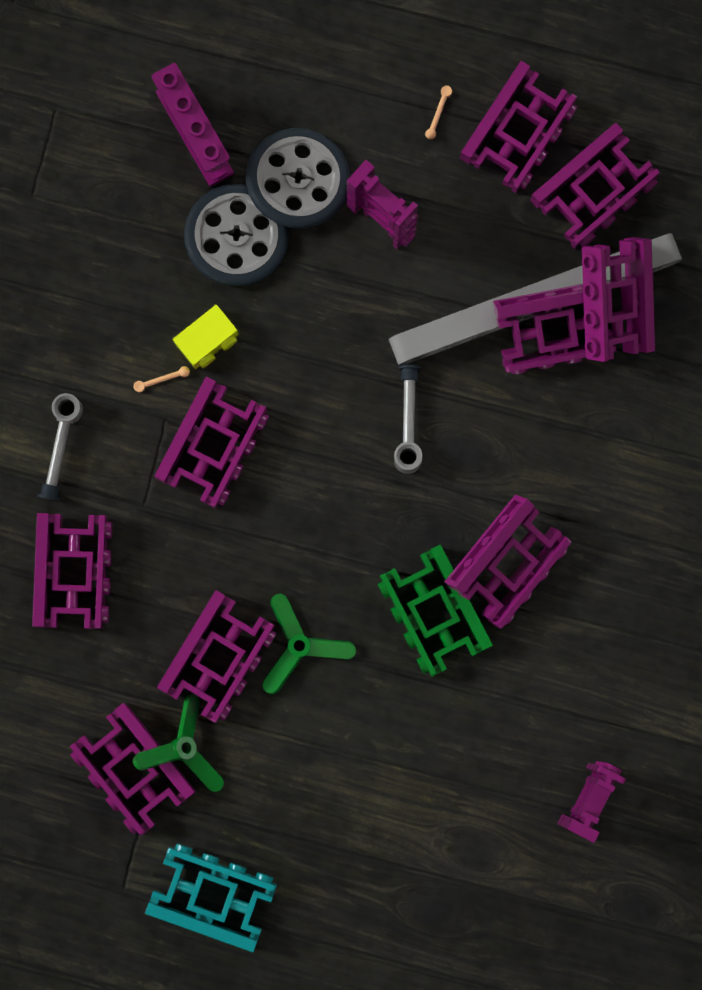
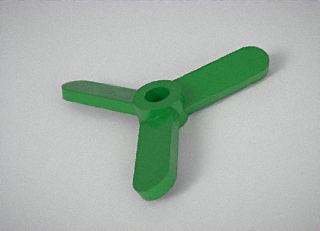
M276 594L272 597L271 607L288 641V648L263 682V689L267 693L276 694L304 656L351 659L354 657L356 647L352 642L307 638L304 636L287 597L283 594ZM303 641L305 643L304 650L296 651L294 648L295 642Z
M188 694L185 697L177 739L173 740L172 743L137 753L133 758V765L138 770H146L176 760L183 761L209 790L217 792L222 789L224 781L197 751L196 743L193 740L200 705L199 697L196 694Z

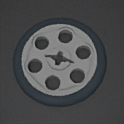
M301 128L280 130L267 136L259 143L249 158L246 168V185L249 196L255 207L276 224L289 228L317 226L333 217L347 199V180L350 178L347 160L332 140L318 132ZM298 146H306L310 150V155L307 158H299L295 154V149ZM277 154L284 158L285 163L281 167H274L269 163V158ZM320 163H327L330 165L332 172L329 175L323 176L317 172L316 167ZM298 172L302 173L301 177L303 178L300 184L295 183V178H293ZM270 180L276 181L280 185V190L276 193H269L264 187L265 183ZM315 189H323L327 193V199L318 202L313 199L312 192ZM289 198H297L302 206L299 210L292 211L286 206V201Z
M224 185L212 189L194 204L186 218L184 242L190 260L207 278L219 284L245 286L263 280L281 264L287 252L289 229L286 226L276 224L268 219L269 226L266 229H257L253 221L255 218L264 215L255 207L251 200L247 185ZM237 201L244 203L246 211L241 215L232 213L230 210L232 203ZM211 213L218 214L221 217V223L216 227L208 226L205 222L206 217ZM234 229H240V234L244 235L239 237V241H233V236L229 235L234 233ZM209 240H215L218 242L220 249L214 254H209L204 250V244ZM257 243H262L267 246L268 252L265 256L258 257L253 254L252 247ZM230 256H240L243 260L242 266L238 269L230 268L227 264V259Z

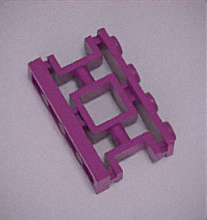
M520 61L461 151L460 156L462 161L467 164L472 163L478 169L487 158L508 171L502 184L512 188L511 191L517 193L520 187L523 189L527 187L533 177L530 171L535 164L537 166L542 164L548 154L545 148L549 142L555 143L563 131L560 125L564 119L569 121L578 106L574 105L577 96L573 93L569 95L566 90L562 89L555 100L534 87L533 85L537 81L539 73L531 71L530 66L523 61ZM527 80L528 82L524 86L523 92L533 97V101L528 108L515 101L508 110V104L523 81ZM564 103V107L547 133L543 132L548 121L537 114L543 104L556 112L560 104ZM515 113L538 126L526 146L503 132ZM497 125L498 128L494 132L493 137L503 142V147L497 154L485 146L481 154L477 155L478 150L493 127ZM534 148L535 152L518 178L515 179L514 175L518 170V166L507 159L513 150L527 157L530 150Z
M172 63L152 74V80L158 89L155 91L156 95L209 187L211 188L234 175L228 163L230 157L177 64Z
M617 123L613 124L532 194L530 201L537 209L540 207L545 216L556 207L572 224V227L565 232L564 237L571 242V246L574 249L579 245L582 247L587 246L596 237L593 234L600 227L604 230L617 219L614 216L621 209L626 212L638 201L635 197L639 193L644 191L647 194L658 184L656 179L660 172L657 168L654 170L652 164L648 161L638 170L621 151L629 144L630 140L622 134L623 130ZM613 143H617L610 152L618 161L614 167L608 170L600 160L591 167L589 166L592 161ZM627 171L635 181L644 174L647 176L621 199L618 198L625 190V187L617 180L621 174ZM596 172L614 189L597 206L579 187ZM576 179L570 184L569 189L577 199L567 206L558 195L552 201H547L570 180ZM584 206L594 217L602 210L605 211L603 215L582 233L576 234L583 227V223L575 214Z
M365 160L347 180V207L355 214L362 208L364 215L370 216L388 231V235L393 239V247L396 249L401 245L406 247L416 236L414 232L417 229L416 224L418 223L416 221L418 218V205L412 202L407 207L404 199L400 198L399 200L379 182L380 179L376 175L374 176L375 167Z
M630 237L620 240V255L611 257L610 246L594 245V247H582L585 351L587 359L601 362L614 359L613 345L623 343V352L637 354L639 352L648 353L655 351L652 239ZM625 263L624 277L621 275V264ZM610 266V279L606 280V267ZM621 287L622 311L612 312L611 289ZM627 319V332H623V320ZM608 323H612V335L608 336Z
M583 284L493 301L498 327H512L515 348L501 350L502 362L506 372L521 374L526 372L528 368L538 367L547 369L555 366V363L564 361L566 363H577L586 357L585 343L578 344L577 330L585 329L584 318L575 319L574 309L571 306L584 303ZM532 313L534 327L520 330L516 316ZM566 316L569 337L544 342L541 320ZM611 329L608 330V336L612 335ZM536 338L539 352L523 355L521 341ZM614 344L613 352H616V345Z
M205 377L154 477L175 489L182 476L206 488L200 501L217 509L219 504L223 506L231 492L227 488L232 479L235 481L238 479L243 469V465L240 462L245 454L248 456L251 454L256 444V440L253 437L257 429L260 431L264 429L269 416L266 415L267 408L251 400L245 412L223 402L222 399L227 388ZM214 392L217 393L212 403L225 410L219 423L217 424L204 417L200 427H198L197 425ZM254 412L256 415L238 447L236 445L240 435L228 428L234 416L248 422ZM208 427L231 438L220 462L196 451ZM188 442H190L187 454L199 459L193 473L179 467L174 477H172L171 475ZM227 462H230L231 464L214 497L210 496L215 486L202 479L209 465L223 472Z
M514 495L445 580V583L451 589L457 591L461 597L467 600L476 591L485 598L489 604L481 615L498 628H503L504 625L511 622L516 610L531 597L533 589L548 576L550 568L558 559L565 555L567 547L571 543L568 537L563 536L558 529L553 527L543 535L531 524L540 512L534 508L535 506L528 499L518 495ZM519 525L528 531L520 543L511 537ZM537 540L545 547L535 558L528 550ZM512 547L525 560L508 579L496 566ZM485 568L493 576L483 587L475 579ZM500 584L509 590L501 602L492 595Z
M37 513L32 627L58 628L59 614L85 615V629H104V623L109 622V606H105V595L110 594V578H106V567H111V550H107V539H112V522H108L106 515H89L88 529L62 528L63 516L61 514ZM52 524H54L55 535H69L68 551H53V562H50ZM96 525H99L97 563H94V552L80 551V536H95ZM61 558H87L86 586L60 585ZM49 580H52V591L67 592L66 608L51 607V617L48 619ZM94 581H97L95 620H92L93 609L78 608V592H93Z
M215 590L157 686L159 690L176 700L179 699L185 688L206 700L208 703L201 715L214 723H217L219 719L223 721L226 719L233 707L229 705V702L234 694L238 697L240 696L247 684L243 680L249 670L255 671L262 657L258 656L263 646L268 648L277 634L273 631L275 625L262 617H259L252 629L229 615L236 602ZM222 605H225L226 608L221 617L233 623L225 638L211 631L207 639L204 640L203 636ZM260 628L265 629L246 662H241L246 651L234 644L241 631L244 630L256 637ZM214 639L238 653L224 677L200 664ZM193 653L197 656L191 665L204 672L196 686L194 687L188 682L181 680L177 689L174 688V684ZM231 676L234 677V682L216 712L212 711L217 700L205 693L214 678L226 686Z
M122 703L114 712L106 717L115 729L95 745L91 743L86 735H83L78 741L70 745V748L73 750L70 755L79 767L85 765L91 774L88 778L98 790L102 787L108 794L106 801L115 812L120 810L126 817L123 822L132 834L138 832L142 836L156 825L148 815L151 809L167 796L170 797L176 806H179L193 795L196 790L173 761L159 765V767L180 794L176 795L171 787L159 796L148 784L160 774L155 767L147 769L150 774L130 790L125 786L112 768L132 752L136 755L139 752L153 749L160 745L126 703ZM119 718L123 720L144 747L142 751L136 743H132L122 751L113 738L124 730L118 722ZM103 746L108 750L114 759L102 769L109 778L106 779L82 748L86 747L91 755ZM119 791L122 792L126 799L140 791L149 802L147 806L138 812L144 820L143 824L119 796Z
M598 761L595 764H587L586 769L592 771V774L587 776L586 783L574 807L572 806L570 810L572 812L570 817L562 814L557 823L593 843L600 832L592 829L594 823H598V817L611 792L615 789L614 783L624 784L626 780L620 776L622 770L607 762L602 763Z

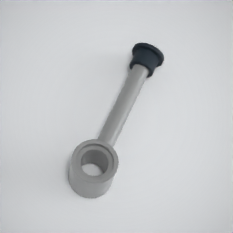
M401 365L399 370L401 371V381L404 382L403 443L395 450L394 464L400 472L412 474L420 468L422 463V451L414 443L415 382L418 381V371L421 370V366ZM407 451L412 452L416 456V461L413 464L406 465L400 460L401 454Z
M69 393L58 395L52 403V412L57 418L56 421H59L46 484L42 485L41 494L37 495L39 498L53 501L60 500L57 498L59 492L57 483L70 424L77 422L83 414L82 403ZM65 402H73L75 406L74 412L69 416H63L61 414V406Z

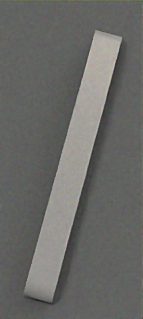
M672 233L652 239L653 272L672 266L682 260ZM620 252L614 253L610 257L620 255ZM625 263L621 264L622 277L625 276ZM582 266L389 338L398 366L409 364L503 329L497 325L493 301L583 284ZM610 266L606 267V280L610 279ZM532 313L519 315L516 317L518 318V322H521L530 319L533 316Z

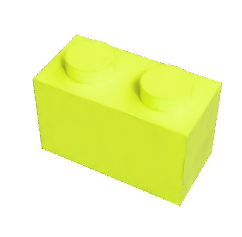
M216 304L174 337L173 341L191 365L197 369L199 366L205 368L215 359L214 354L220 349L226 351L237 342L236 337L239 334L235 326Z

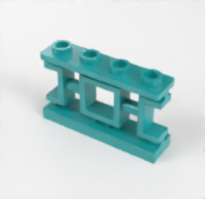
M178 843L175 848L168 847L163 864L176 868L167 894L156 890L153 891L145 914L254 952L262 928L249 924L257 898L268 902L272 901L277 884L272 883L273 877L257 872L255 877L245 873L247 868L235 863H230L229 867L218 863V857L203 853L202 857L191 854L192 848ZM178 857L212 869V873L200 870L195 884L180 879L185 864L174 859ZM231 876L265 888L266 892L254 889L250 903L236 899L234 895L238 883L228 880V877ZM204 879L230 888L221 914L195 905ZM176 889L191 894L186 909L197 913V915L193 916L160 904L159 901L171 903ZM229 909L244 913L245 917L240 929L251 932V935L249 936L213 923V920L224 923Z

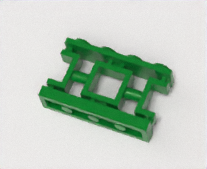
M441 544L420 555L425 569L401 580L394 568L380 575L382 582L377 584L384 598H391L395 607L390 610L398 624L403 622L408 632L403 635L410 649L416 647L420 658L416 659L423 674L429 672L431 677L447 669L441 658L446 653L465 644L472 657L493 646L470 600L461 597L457 591L449 586L448 588L451 592L449 595L446 594L442 585L430 592L428 591L422 577L434 571L430 560L434 559L444 581L454 570ZM393 579L398 589L412 583L419 596L407 603L411 612L408 616L389 582ZM439 594L452 619L427 631L415 606ZM458 609L477 643L474 646L469 636L455 642L448 630L449 626L460 621L456 613ZM420 630L424 639L438 633L445 648L432 654L437 665H432L415 631Z

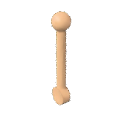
M449 86L442 87V97L431 127L425 132L426 138L430 140L436 137L435 129L446 99L452 94V89Z
M182 366L179 371L146 382L137 381L134 383V389L139 393L143 392L146 387L178 376L187 377L190 370L188 367Z

